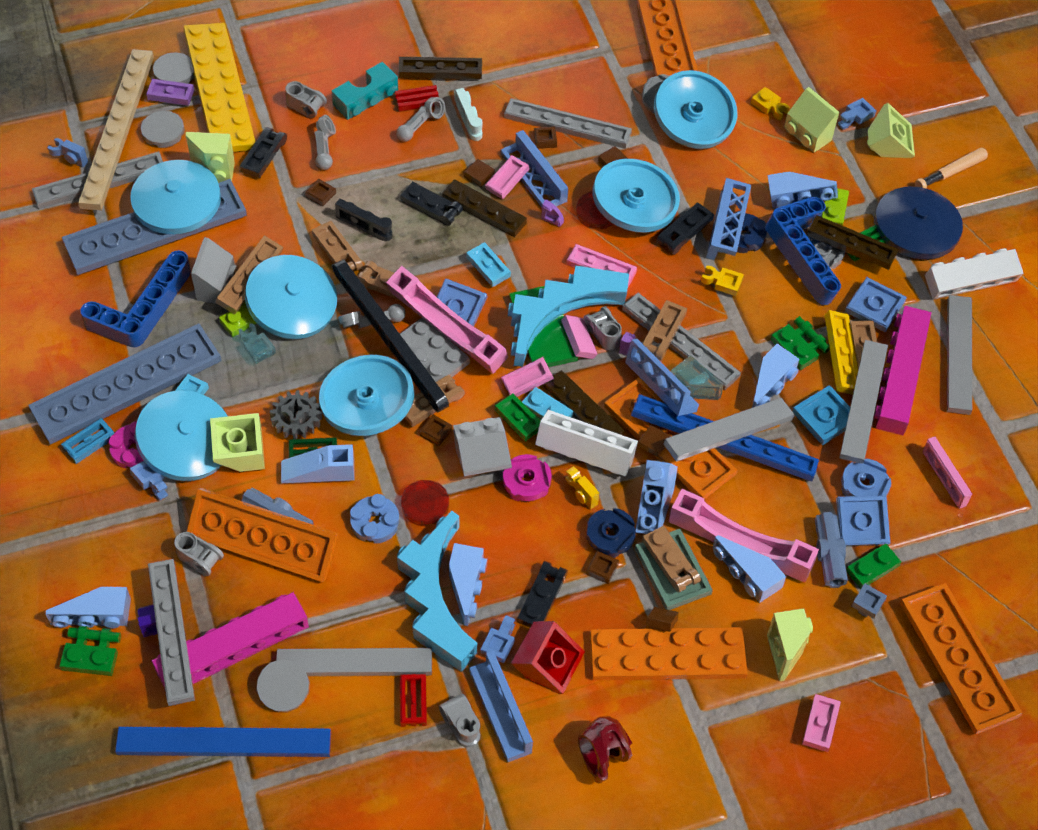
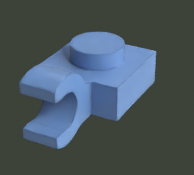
M861 98L847 105L846 111L840 115L843 120L838 122V125L844 130L854 121L861 124L875 117L876 110L864 98Z
M55 138L54 142L57 147H47L50 155H64L65 160L71 164L84 167L88 163L85 148L69 140L63 142L61 139Z
M144 461L130 468V474L143 489L151 487L158 500L168 496L165 491L167 485L162 481L165 477L151 469Z
M506 615L499 630L490 629L481 647L482 654L486 655L487 652L494 651L497 660L505 662L515 642V637L510 636L515 627L514 618Z

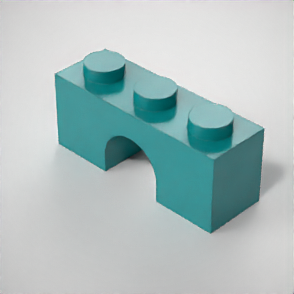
M383 62L366 71V87H356L347 81L331 90L333 106L347 120L359 115L362 111L376 105L381 100L395 94V91H398V76Z

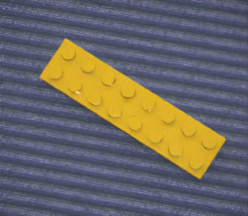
M225 23L184 25V35L208 133L230 134L233 152L251 150L255 144V138Z

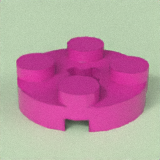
M137 421L120 428L109 439L111 456L114 462L122 468H126V466L133 467L144 461L138 449H128L131 444L136 443L135 428Z
M525 454L514 457L511 460L512 468L504 469L503 484L511 498L515 501H533L546 496L551 485V470L545 461L543 463L538 460L534 455ZM524 474H528L529 477H533L531 481L522 480V478H524Z

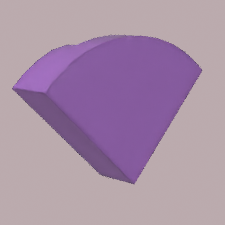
M545 200L542 204L541 219L561 227L564 223L562 213L553 203Z
M625 332L620 343V354L627 356L631 340L636 339L634 334Z

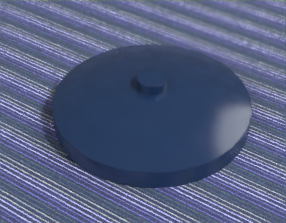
M901 187L890 191L882 197L874 215V224L877 227V233L879 232L881 235L880 238L884 239L887 245L899 249L898 253L916 259H935L950 253L957 246L963 232V222L957 208L941 194L922 187Z

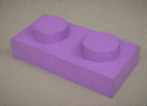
M152 79L146 95L148 100L189 106L194 86L193 84Z

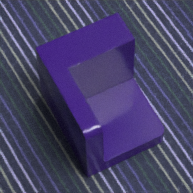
M154 605L139 608L138 621L143 637L158 634Z

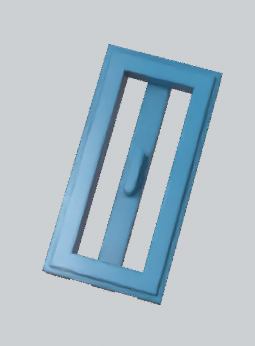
M100 418L61 445L64 451H67L70 458L72 457L73 461L77 464L109 443V439L114 435V431ZM103 427L102 430H100L99 432H97V433L94 434L93 436L91 435V434H93L94 432H96L97 430H99V429H101V428ZM82 440H84L82 443H80L79 445H77L76 447H74V448L72 449L73 446H75L76 444H78L79 442H81Z

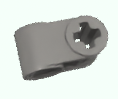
M292 81L285 87L287 106L309 118H315L319 108L327 103L326 97L320 91L307 87L300 82Z
M604 306L600 308V311L584 316V322L588 331L593 334L602 348L614 351L620 347L622 327L607 307Z
M182 532L175 538L174 544L178 559L204 576H209L211 568L218 560H222L224 557L219 548L211 543H207L193 533ZM186 545L192 546L190 549H182Z
M460 694L440 704V713L458 742L464 747H473L478 744L480 740V722L466 696Z

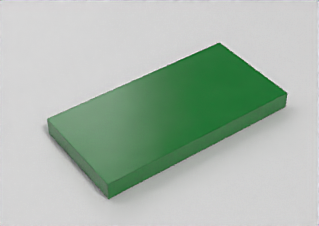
M545 286L509 293L510 302L514 303L515 294L538 298L539 289H544ZM563 314L546 325L534 338L527 351L530 362L543 357L547 366L553 367L578 361V356L574 354L561 321L564 317Z

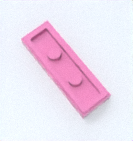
M578 244L574 246L567 259V265L574 268L576 265L628 273V287L637 272V267Z
M936 437L929 438L924 447L923 454L957 507L960 509L967 506L972 496L971 491Z

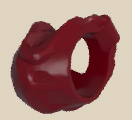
M610 716L594 719L578 737L579 748L589 773L593 775L594 781L598 784L608 778L609 755L621 762H627L632 757L630 748L633 744L621 723Z

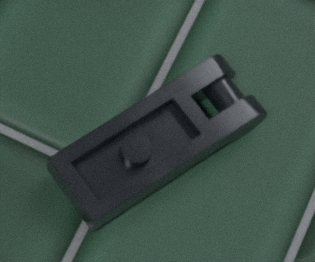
M266 127L241 163L240 172L260 179L280 147L286 143L287 134L281 131L277 133L274 132V129Z
M413 181L400 195V201L447 226H450L455 220L454 217L460 215L463 211V207L458 202H451Z
M341 198L335 203L336 218L382 241H390L392 239V221L390 218L375 216L372 212L365 211L354 203L347 202Z
M697 202L658 236L657 243L668 247V251L673 255L677 254L684 244L713 220L714 214ZM672 236H674V237L677 238V239H675V240L673 241V240L670 239V238H671Z
M543 562L540 572L517 617V623L531 628L533 622L546 621L567 576V569L562 567L558 569L553 567L550 562ZM548 575L555 578L554 583L546 580Z

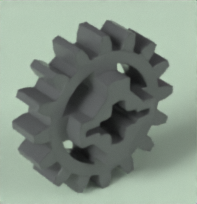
M296 390L295 395H291L288 391L286 398L278 396L279 403H272L273 410H270L272 427L276 428L277 433L283 431L284 438H287L290 434L293 435V439H297V435L306 438V432L314 434V427H320V420H322L320 403H317L315 396L309 399L308 392L300 395L299 390Z

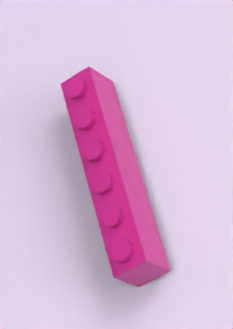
M904 306L902 314L897 313L894 327H898L897 332L893 331L890 341L894 348L893 350L889 349L886 363H890L889 368L885 367L882 381L886 382L885 387L881 386L878 400H882L881 406H876L874 419H878L876 429L904 436L909 423L932 312Z
M294 592L288 595H281L274 602L266 606H258L251 613L243 617L233 618L228 624L218 629L213 628L195 640L186 641L192 683L195 684L309 628L307 615ZM160 654L157 656L156 659L152 660L155 671L165 689L162 660Z

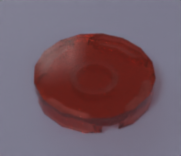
M593 191L580 197L576 206V214L578 220L583 225L592 229L594 227L606 229L614 225L598 210L593 199Z
M419 480L413 482L405 488L401 496L402 512L411 523L419 526H426V524L431 523L436 524L441 517L446 516L449 510V495L446 489L435 481Z

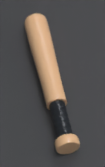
M979 148L937 170L936 173L924 179H917L915 186L927 188V186L934 182L944 180L987 159L988 153L986 149Z

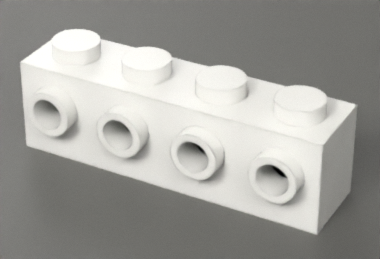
M1004 248L989 255L980 253L971 259L965 260L964 257H961L947 264H944V262L931 265V268L925 274V278L934 300L948 297L949 295H957L1016 282L1024 273L1016 249L1007 251Z
M548 410L540 422L535 445L566 455L569 458L586 462L591 466L609 470L614 474L626 476L632 465L638 441Z

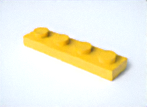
M829 310L824 316L836 389L839 392L853 395L858 366L849 315Z

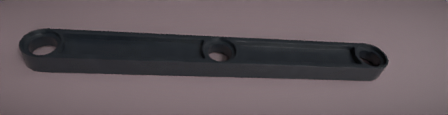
M342 259L332 264L333 272L398 362L407 369L412 381L437 413L448 408L449 402L444 392L347 262Z

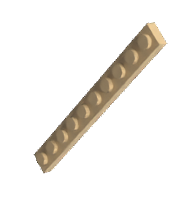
M132 49L78 202L80 209L102 211L154 59L153 51Z

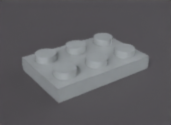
M420 318L400 334L435 382L447 375L453 377L470 364V357L423 318Z

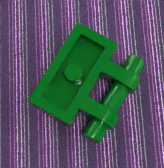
M799 316L794 320L795 325L798 327L796 330L788 324L772 334L770 340L775 345L779 344L799 358L797 368L801 371L818 360L819 354L816 350L820 349L825 354L830 350V346L826 343L827 339L823 335H818L812 329L813 325L809 321H804ZM806 335L812 342L808 344L802 337Z
M79 626V628L69 627L68 637L77 638L76 644L65 643L59 666L61 671L112 676L118 651L116 648H109L110 642L120 643L121 633L112 632L111 629L106 628L100 631L91 630L88 626ZM88 640L100 641L99 646L86 644Z

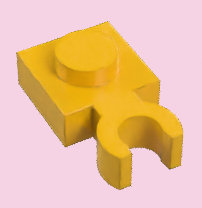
M766 87L751 99L752 105L765 114L771 111L777 120L782 119V112L787 114L790 110L787 104L780 103L781 97Z
M706 266L705 273L711 276L703 274L701 282L707 285L715 284V290L736 296L744 274L723 267L721 272H718L714 267Z
M574 466L566 471L568 475L565 477L566 481L576 489L575 495L579 502L585 503L591 510L598 505V490L585 476L581 477V474Z

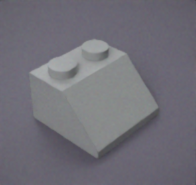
M205 237L191 275L197 301L217 304L215 303L216 298L238 271V266L234 263L233 255Z
M500 417L453 425L455 449L464 476L512 468L506 434Z

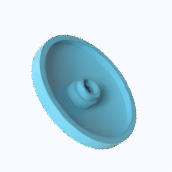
M692 70L677 72L663 81L655 95L654 113L657 122L662 130L679 144L696 149L711 148L725 141L735 127L737 106L733 95L721 81L707 73Z
M620 159L610 162L598 172L593 185V199L601 214L613 224L629 231L652 232L664 228L674 219L680 203L679 191L672 178L661 168L643 160Z
M170 160L148 168L137 178L130 195L132 209L136 218L147 228L163 234H182L202 227L216 214L221 201L220 187L215 175L203 165L188 160Z
M279 255L264 260L251 272L245 288V302L251 317L264 330L283 338L301 339L319 333L329 324L336 309L337 292L331 277L315 262L295 255Z
M363 355L341 363L327 375L319 392L320 407L327 422L343 433L356 436L374 435L392 428L407 415L414 400V386L407 369L398 361L381 355Z
M178 390L161 394L152 399L143 408L138 417L135 428L136 447L144 462L164 477L179 481H193L205 478L222 466L213 462L210 418L228 416L214 400L197 392Z

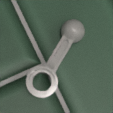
M440 97L429 98L425 105L421 106L419 111L405 125L398 127L396 131L397 138L400 141L407 142L411 140L413 133L429 117L441 118L445 112L444 101ZM433 103L435 105L434 112L431 109Z
M323 115L316 122L317 131L314 132L317 145L315 163L319 169L327 170L333 163L332 157L329 155L328 137L334 135L336 129L331 118L328 115Z
M399 304L391 305L388 311H384L385 315L392 322H400L405 317V309ZM360 311L338 317L340 324H343V328L358 324L360 329L371 325Z

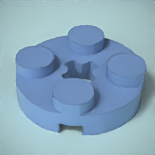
M865 459L863 464L851 462L845 468L841 479L842 493L846 497L887 496L891 487V478L887 475L886 468L877 461ZM867 478L870 480L869 483L871 485H864L860 480L864 481Z
M375 494L360 500L350 511L351 529L355 536L366 542L368 540L374 543H383L391 539L397 531L399 511L396 505L382 494ZM372 516H379V523L369 522Z

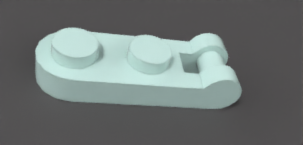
M464 88L455 89V102L467 132L473 141H479L482 139L483 134L482 119L478 117L475 106H471L469 92L465 91Z

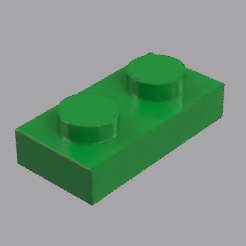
M514 393L495 405V411L524 441L538 433L541 421Z
M885 543L847 566L846 572L858 587L862 589L864 584L870 585L898 568L902 561Z

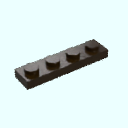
M399 56L398 76L399 78L482 79V58Z
M455 179L442 193L443 198L451 202H458L464 211L513 237H516L527 224V217Z
M818 215L815 216L807 232V236L887 270L890 269L899 250Z
M562 370L553 375L554 379L544 383V388L557 401L573 410V417L577 420L624 436V430Z

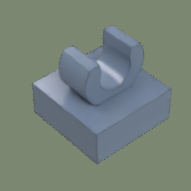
M864 584L851 607L857 609L861 615L874 619L885 602L887 595Z

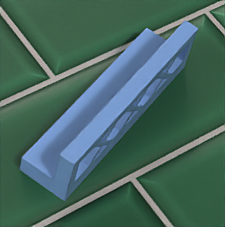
M524 130L517 132L515 143L501 149L503 158L507 161L510 158L509 154L518 150L521 154L519 160L532 168V172H527L520 180L541 207L545 201L543 199L544 194L555 198L550 202L556 207L567 202V185ZM532 180L542 181L543 187L533 186Z
M726 178L721 190L706 258L715 260L718 251L733 256L736 255L751 189L750 184ZM733 188L745 191L744 195L737 197L732 191ZM736 204L741 211L734 214L729 206ZM732 220L737 228L730 231L725 223ZM728 237L733 243V247L720 244L721 240Z
M632 339L625 363L677 416L697 412L699 404L690 396L691 392L638 339Z
M494 651L487 652L486 662L470 667L469 673L508 763L532 754L533 741Z

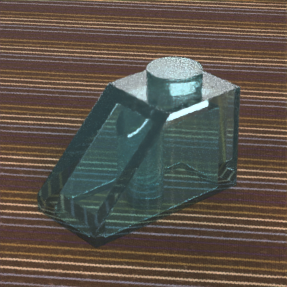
M691 355L671 370V373L691 392L690 396L693 399L719 400L721 398L724 385Z

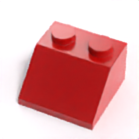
M554 621L533 622L511 664L527 679L558 694H563L585 651Z

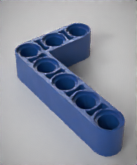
M809 197L776 208L765 225L767 233L814 299L822 305H829L839 292L841 283L802 230L810 227L816 215L821 217L826 208L824 201L818 197Z
M180 250L171 252L128 314L97 302L84 303L80 313L86 329L129 347L141 346L190 276L191 268L188 255Z

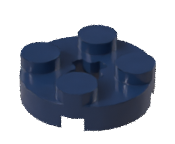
M745 213L741 231H747L749 234L740 235L738 253H747L748 250L753 249L757 251L764 245L767 235L765 221ZM732 220L725 223L730 231L737 228ZM728 237L725 238V244L727 246L733 247V243L730 241V239Z
M613 508V511H605V509H602L590 517L586 539L594 550L615 558L632 547L636 534L635 523L632 517L623 510ZM613 528L616 529V535L614 536L607 535V531L605 530H612Z

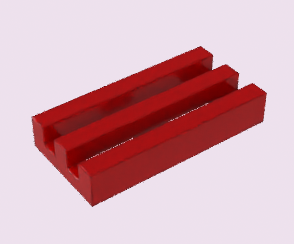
M436 85L395 91L399 112L420 109L429 98L439 97Z
M426 674L400 675L401 727H406L408 724H411V726H417L416 724L427 726ZM421 680V717H416V681ZM406 681H411V717L406 718Z

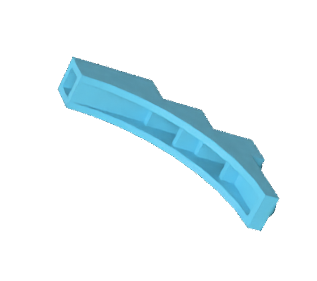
M575 265L574 274H569L568 283L545 280L544 289H539L538 298L515 294L514 303H509L508 316L512 317L511 326H515L514 337H518V341L512 343L511 356H515L514 366L523 367L527 351L534 338L558 316L589 305H624L629 274Z
M451 511L446 517L440 518L435 530L431 534H426L420 544L412 540L408 546L404 545L397 554L398 569L412 578L404 590L405 603L420 613L412 624L413 638L425 647L432 648V652L462 672L476 656L477 642L465 633L451 616L443 600L439 585L442 557L450 540L460 528L459 515Z

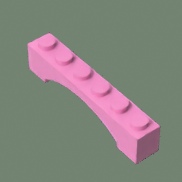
M403 266L386 282L393 295L490 373L494 374L508 358L506 349L501 344L458 316Z
M681 489L671 509L670 523L712 542L719 535L767 556L784 574L804 583L819 549L797 539L795 541L777 539L741 526L704 502V498L684 489Z

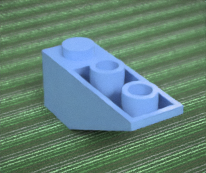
M794 172L767 175L773 209L809 197H818L822 200L838 198L836 181Z
M776 344L763 357L752 408L770 402V398L774 394L778 395L784 388L786 381H792L799 371L797 369L799 358L779 344Z
M353 445L325 446L281 461V483L354 480Z
M647 460L636 533L648 534L663 526L674 492L678 466L666 462Z
M717 535L713 544L715 556L720 561H724L729 567L731 575L743 583L746 592L751 597H755L760 603L783 588L786 576L769 557Z
M454 543L449 563V577L464 626H468L470 617L475 618L477 603L474 602L475 595L480 596L482 580H479L480 573H485L487 559L484 558V548Z
M99 587L46 610V616L50 625L60 628L67 627L68 625L88 626L89 628L93 626H106L108 628L127 626L131 597L127 587Z

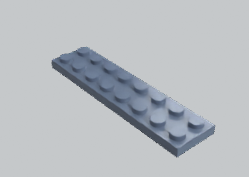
M231 179L219 183L221 193L219 208L210 221L196 230L182 234L159 233L144 226L133 212L63 236V243L77 275L247 216L246 209Z
M197 324L28 406L51 445L88 427L100 418L104 419L184 380L187 374L192 376L222 360L201 325Z

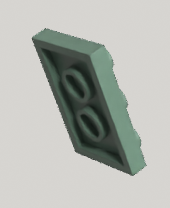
M681 529L669 532V534L691 566L698 571L701 582L695 585L690 584L679 593L671 585L645 544L642 542L635 545V551L664 608L667 610L709 596L713 591ZM682 572L678 576L683 577L685 574Z

